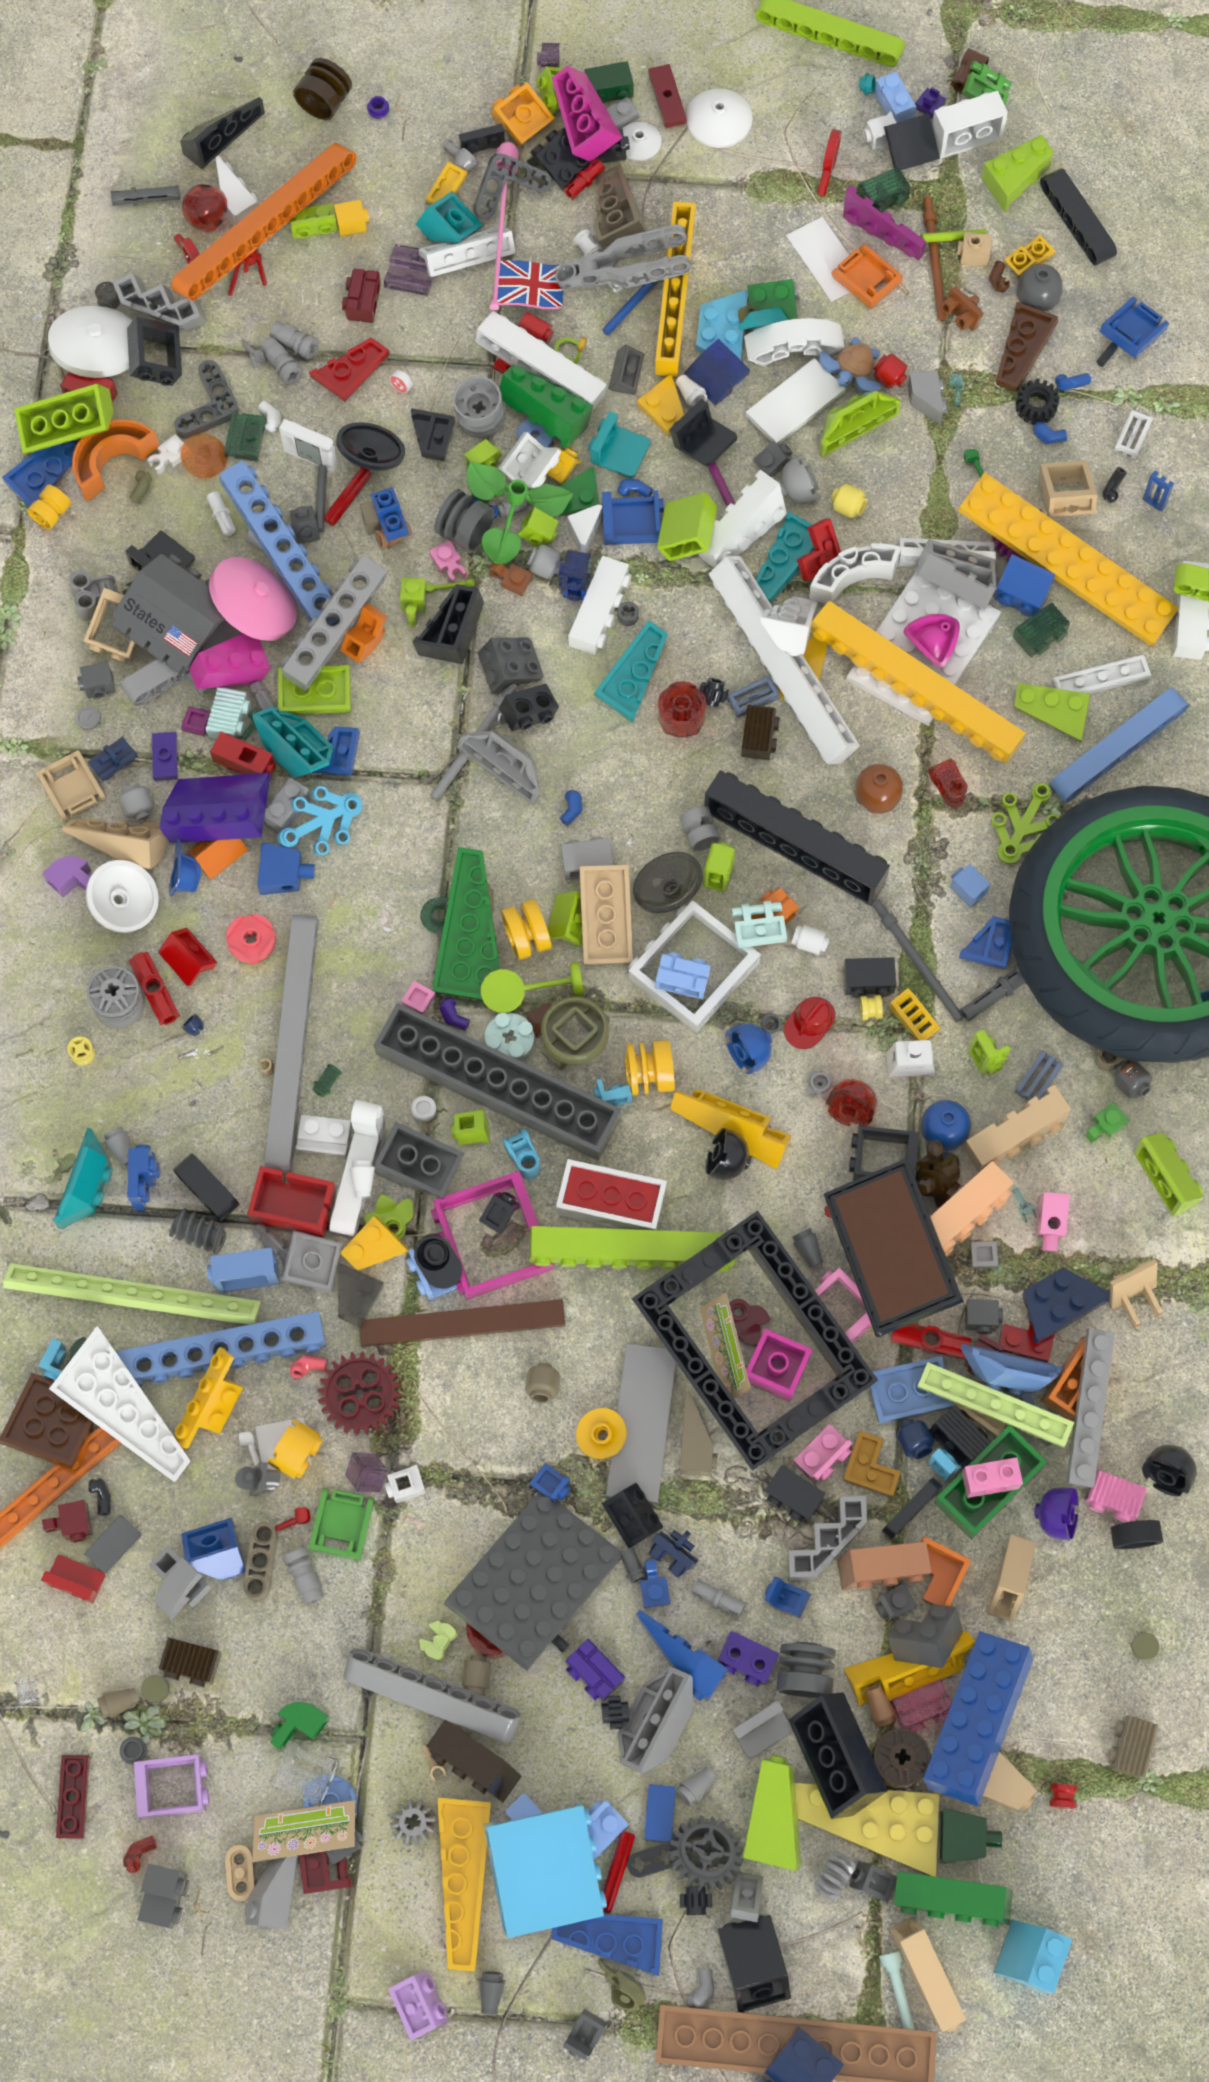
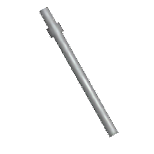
M510 683L502 696L496 698L493 703L494 707L476 732H486L490 729L498 718L499 713H501L499 707L505 695L516 692L518 690L517 685ZM461 751L430 794L434 800L438 801L469 758L463 751Z

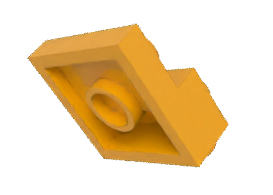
M528 82L523 86L518 84L509 91L510 96L506 99L501 97L492 104L493 109L490 113L497 124H502L504 131L507 130L520 147L555 119Z

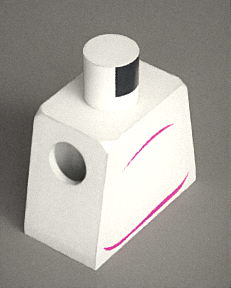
M930 1040L898 1041L886 1053L888 1078L935 1076L934 1051Z

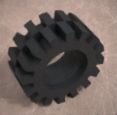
M1036 379L1035 383L1029 380L1027 385L1024 383L1021 389H1019L1015 404L1016 412H1019L1018 416L1020 418L1025 416L1024 421L1026 423L1029 420H1032V425H1035L1036 421L1044 422L1045 420L1048 423L1051 418H1054L1060 398L1058 390H1053L1054 385L1052 383L1047 386L1048 381L1046 380L1043 383H1040V379ZM1031 397H1040L1046 401V405L1044 407H1034L1029 403V399Z

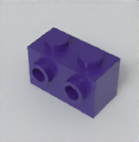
M730 1631L717 1662L728 1669V1674L735 1675L737 1672L745 1676L744 1681L759 1687L760 1684L766 1685L780 1653L736 1632Z

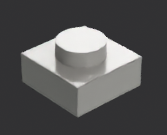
M997 1241L970 1243L972 1269L998 1268Z

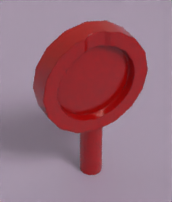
M832 129L817 191L818 196H826L830 176L834 170L842 136L841 130Z
M181 234L174 236V241L182 250L188 264L200 255L189 237L184 239Z

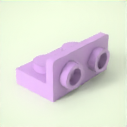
M426 1970L388 1988L410 2041L449 2022L446 2008L440 2002L436 1993L435 1983Z

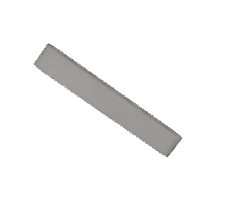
M225 619L217 626L202 651L242 634V632ZM168 658L165 662L156 659L125 678L120 687L134 706H140L186 679V674L190 670L185 668L181 674H178L166 665Z
M359 1648L350 1650L343 1674L346 1681L498 1741L511 1742L514 1740L521 1716L516 1708Z

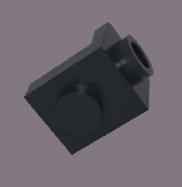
M622 128L618 130L623 138L598 156L602 163L626 160V150H630L629 138L624 136Z

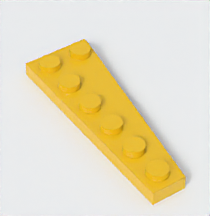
M438 1798L448 1969L476 1972L487 1857V1841L483 1824L490 1823L491 1802Z

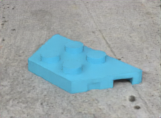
M747 290L700 305L696 350L705 355H710L712 359L719 363L725 362L732 366V370L735 372L740 371L744 330L738 329L740 325L738 311L741 307L747 305Z

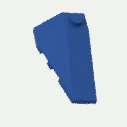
M639 1609L636 1618L671 1666L693 1677V1697L700 1702L703 1698L709 1701L726 1676L728 1669L699 1648L695 1652L691 1650L692 1646L685 1639L675 1634L674 1636L670 1635L668 1628Z

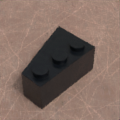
M455 585L439 606L440 610L434 618L428 620L424 631L412 641L419 656L463 664L484 605L479 588Z

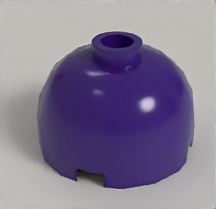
M1064 1487L1053 1488L1043 1495L1040 1503H1036L1035 1519H1039L1041 1529L1051 1538L1068 1541L1074 1538L1078 1523V1514H1075L1074 1506H1079L1077 1490Z

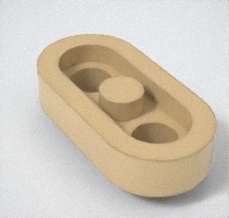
M235 1845L225 1855L227 1891L232 1899L242 1902L249 1899V1895L255 1887L254 1862H252V1852L249 1848L243 1845ZM239 1854H242L245 1858L241 1865H237L235 1862V1858ZM241 1882H245L247 1885V1889L243 1893L237 1890V1886Z

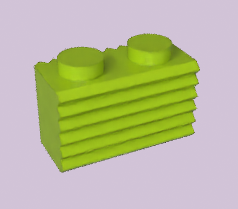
M722 842L711 844L704 869L703 887L720 892L727 891L735 858V850L729 844Z

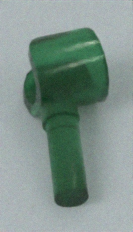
M254 707L248 713L251 723L241 736V739L244 741L247 740L256 727L253 714L260 711L257 707Z

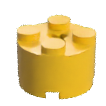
M294 1418L291 1425L295 1427L288 1426L274 1449L275 1453L273 1456L275 1460L270 1457L267 1463L292 1479H295L296 1476L301 1479L309 1467L310 1462L306 1461L310 1454L313 1456L317 1454L323 1439L320 1438L321 1434Z

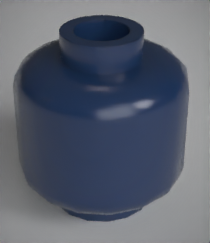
M906 1420L900 1425V1430L896 1435V1440L907 1457L915 1458L916 1460L922 1459L933 1450L932 1447L934 1446L935 1439L924 1421Z

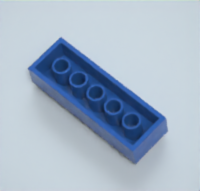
M979 1631L923 1778L929 1790L979 1807L1034 1659L1030 1647Z

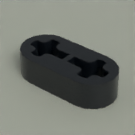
M661 1844L632 1854L627 1862L629 1873L634 1877L643 1878L670 1869L675 1861L669 1860L670 1864L665 1865L664 1861L654 1863L653 1858L661 1855L662 1849H666L667 1853L672 1852L668 1849L669 1844ZM640 1857L641 1861L650 1859L652 1863L644 1866V1872L639 1873L637 1869H632L631 1866L635 1863V1858Z

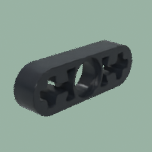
M934 1477L929 1480L882 1529V1532L892 1540L943 1486Z

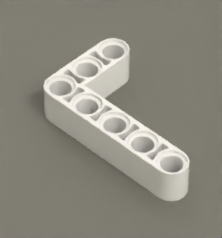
M355 1100L353 1105L351 1123L354 1136L330 1222L331 1232L354 1237L358 1231L366 1198L355 1197L349 1168L352 1167V1161L360 1160L372 1161V1167H374L385 1129L382 1105L361 1100Z

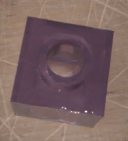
M542 43L541 52H537V66H541V72L545 66L560 68V43Z

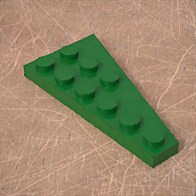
M458 847L432 991L483 1001L481 985L484 978L491 972L500 969L484 854L481 850Z

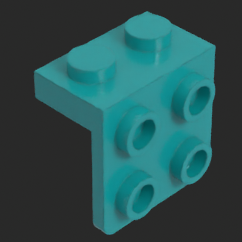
M609 411L606 419L602 418L599 423L596 438L592 437L589 443L590 462L625 477L633 478L650 447V439L619 427L618 414Z

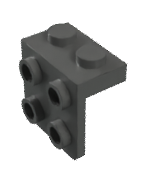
M527 637L490 638L478 652L479 661L482 664L491 694H500L510 682L540 681L544 677L533 643Z

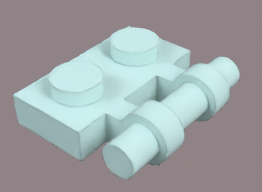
M763 901V904L749 906L748 903L741 904V907L732 908L733 918H743V921L734 922L738 948L787 942L784 916H773L774 912H782L781 902L771 903V901ZM751 915H765V918L751 919Z

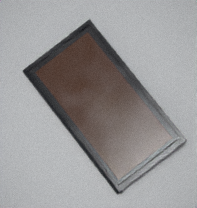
M907 1158L824 1193L823 1196L876 1337H881L964 1302Z

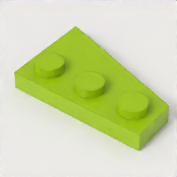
M1018 683L1014 708L1082 742L1090 694Z

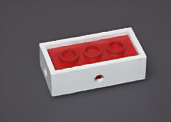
M568 1159L557 1200L556 1214L618 1229L657 1230L666 1194L667 1181Z

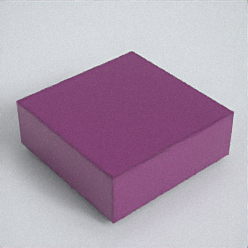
M189 706L181 726L182 731L205 737L207 732L206 726L211 712Z

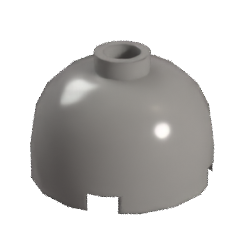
M802 454L786 463L781 472L782 482L779 483L784 496L788 494L791 500L805 504L821 498V494L815 493V490L819 489L810 465L805 466L802 460L806 459Z

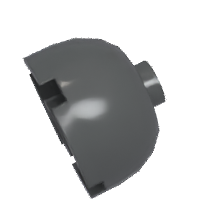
M1035 264L1023 271L1017 283L1016 295L1020 303L1047 311L1058 304L1063 292V280L1059 272L1052 266Z

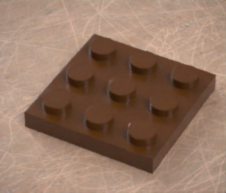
M31 1373L0 1436V1444L72 1470L94 1422L49 1389L55 1382L54 1380Z

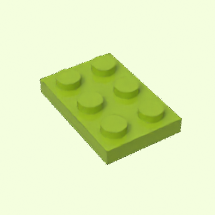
M350 665L324 666L307 691H304L283 677L282 668H278L279 711L289 712L294 715L351 713Z

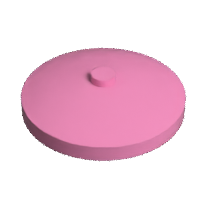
M232 557L223 560L212 572L209 579V591L213 603L227 622L237 630L255 639L273 641L284 637L293 628L297 619L295 600L285 583L269 568L251 559Z

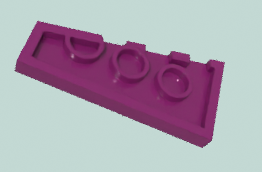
M850 185L845 194L843 218L850 224L861 227L868 234L875 235L884 240L887 245L898 248L907 256L920 260L925 252L926 241L904 224L897 225L891 214L887 211L881 213L872 206L874 202L867 196L865 199L861 198L855 193L857 189Z

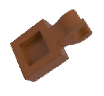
M492 563L490 566V575L502 580L501 587L520 596H523L533 578V573L514 564H511L509 569L503 564Z

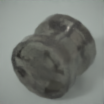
M102 282L96 286L95 296L99 306L112 309L119 307L120 299L113 283Z

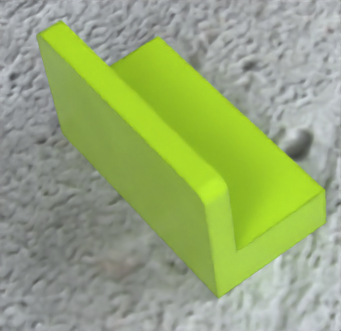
M573 891L556 895L547 929L550 940L563 939L575 947L582 946L581 898L579 892Z

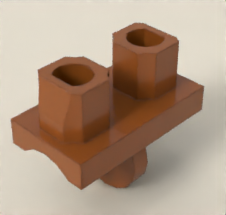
M956 286L951 288L948 297L940 307L945 315L954 313L957 316L955 322L961 330L969 328L971 331L977 329L978 322L984 314L977 306L980 298L977 295L969 298Z

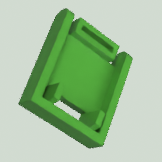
M323 1488L309 1550L361 1561L375 1498L369 1497L367 1507H363L364 1495L333 1490L331 1500H327L329 1489ZM326 1538L350 1542L348 1551L326 1547Z

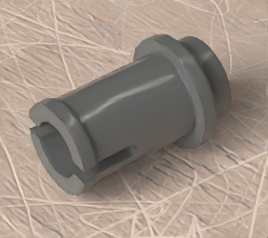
M635 1547L621 1551V1559L628 1573L626 1578L630 1579L631 1583L644 1579L646 1577V1568H642L635 1552Z

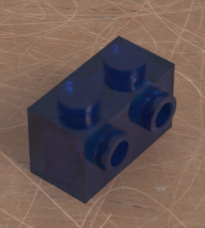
M567 550L565 563H560L558 574L560 577L559 588H563V597L571 601L584 600L591 580V554Z

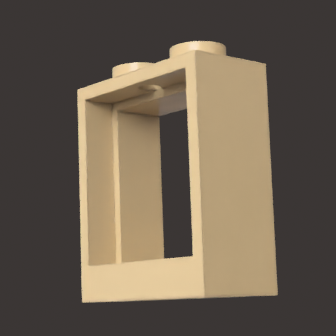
M1087 460L1040 464L1039 485L1048 517L1096 513L1097 492ZM1083 482L1085 489L1054 492L1052 484Z
M104 588L84 642L86 645H89L88 650L102 654V651L110 653V658L122 663L125 660L132 661L137 648V644L130 640L126 652L95 640L109 603L118 606L124 597L120 593Z

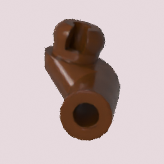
M996 261L989 275V281L995 291L1003 293L1010 287L1009 280L1005 281L1006 278L1002 277L1006 267L1005 263Z

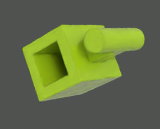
M402 577L400 592L401 610L406 612L408 625L415 627L417 625V612L425 613L426 579Z

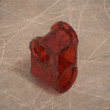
M950 758L930 767L928 772L931 781L939 790L945 803L955 808L963 805L968 786L959 772L955 761Z

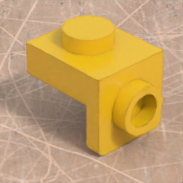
M556 447L561 450L560 459L556 466L549 469L547 475L564 484L575 465H580L582 460L576 457L578 453L572 448Z

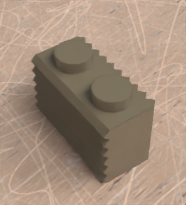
M1130 1715L1125 1716L1123 1721L1118 1720L1115 1729V1736H1118L1116 1747H1111L1108 1756V1762L1112 1763L1110 1770L1144 1779L1158 1724Z

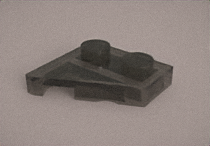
M339 1263L338 1318L361 1328L382 1291L384 1282Z

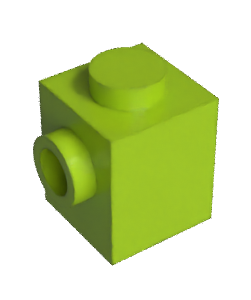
M534 507L525 516L518 536L536 547L541 544L546 545L548 542L552 543L558 533L555 529L559 521Z

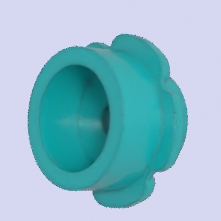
M865 73L863 77H860L859 90L863 91L865 96L868 93L874 94L876 77L875 75Z

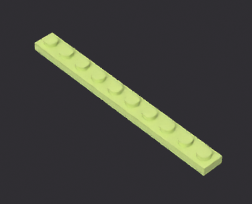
M10 1263L3 1279V1287L8 1289L246 1325L256 1323L261 1309V1301L12 1263Z

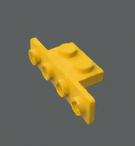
M219 1347L216 1354L211 1358L210 1366L205 1376L200 1380L198 1389L193 1399L188 1403L187 1411L182 1421L175 1429L174 1437L182 1448H189L199 1427L220 1434L243 1390L240 1384L224 1379L234 1357L222 1347Z

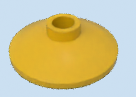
M608 1408L591 1410L582 1417L576 1429V1441L581 1451L588 1457L598 1460L616 1455L624 1446L627 1437V1428L623 1418L617 1412ZM607 1432V1438L600 1440L601 1433Z

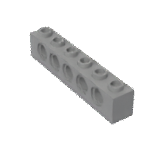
M364 555L359 561L355 560L348 570L350 574L347 579L342 578L335 588L337 593L332 599L329 597L322 606V614L319 618L315 616L308 626L310 630L305 637L302 635L294 646L296 648L292 656L288 654L281 664V667H283L282 676L304 691L308 690L344 639L346 632L357 621L363 606L372 600L387 578V570ZM361 580L365 582L366 586L357 588L353 583ZM349 599L353 604L349 607H343L340 601ZM330 618H335L339 621V624L330 626L326 621ZM322 637L326 642L323 645H316L313 639ZM302 656H309L312 662L302 664L299 659Z

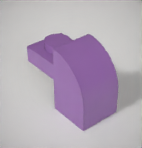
M66 856L56 860L42 875L46 883L64 898L77 884L86 891V886L92 873L86 860L76 856Z

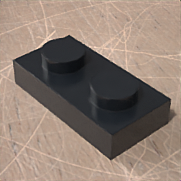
M502 124L458 134L460 149L465 148L471 154L488 148H497L502 143H505Z

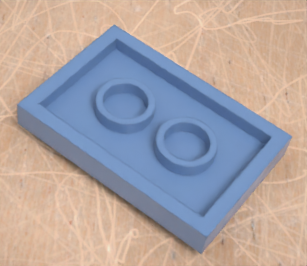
M942 1356L872 1371L878 1381L871 1385L869 1389L879 1425L949 1409L955 1405L954 1402L918 1388L927 1362L945 1369Z

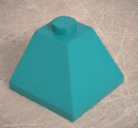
M453 191L430 205L415 223L431 241L451 243L461 242L483 226L479 219Z

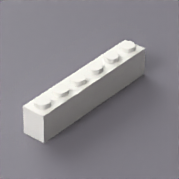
M492 311L477 328L476 343L511 366L513 364L520 366L526 371L544 378L547 382L563 388L576 397L583 398L586 402L594 405L592 411L604 398L607 384L599 377L585 371L582 366L573 363L562 353L556 352L542 340L536 339L527 333L524 328L510 322L505 316Z

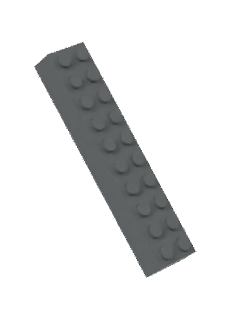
M399 1003L395 1005L374 1044L376 1055L598 1161L621 1119V1108Z

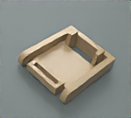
M79 750L36 772L63 822L68 820L65 814L67 811L73 817L98 804L95 799L96 796L101 801L106 800L103 791ZM71 764L74 766V771L54 781L52 774Z

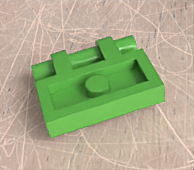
M973 61L970 69L976 73L972 72L968 75L962 95L972 99L984 93L998 91L1004 105H1006L1009 93L1002 88L1009 90L1012 82L1007 80L1006 76L1000 72L997 74L990 70L988 65Z

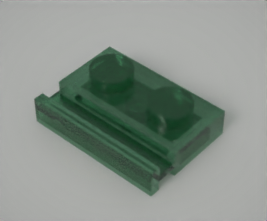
M232 412L224 456L227 458L233 456L235 459L258 461L266 417L246 413L240 415Z

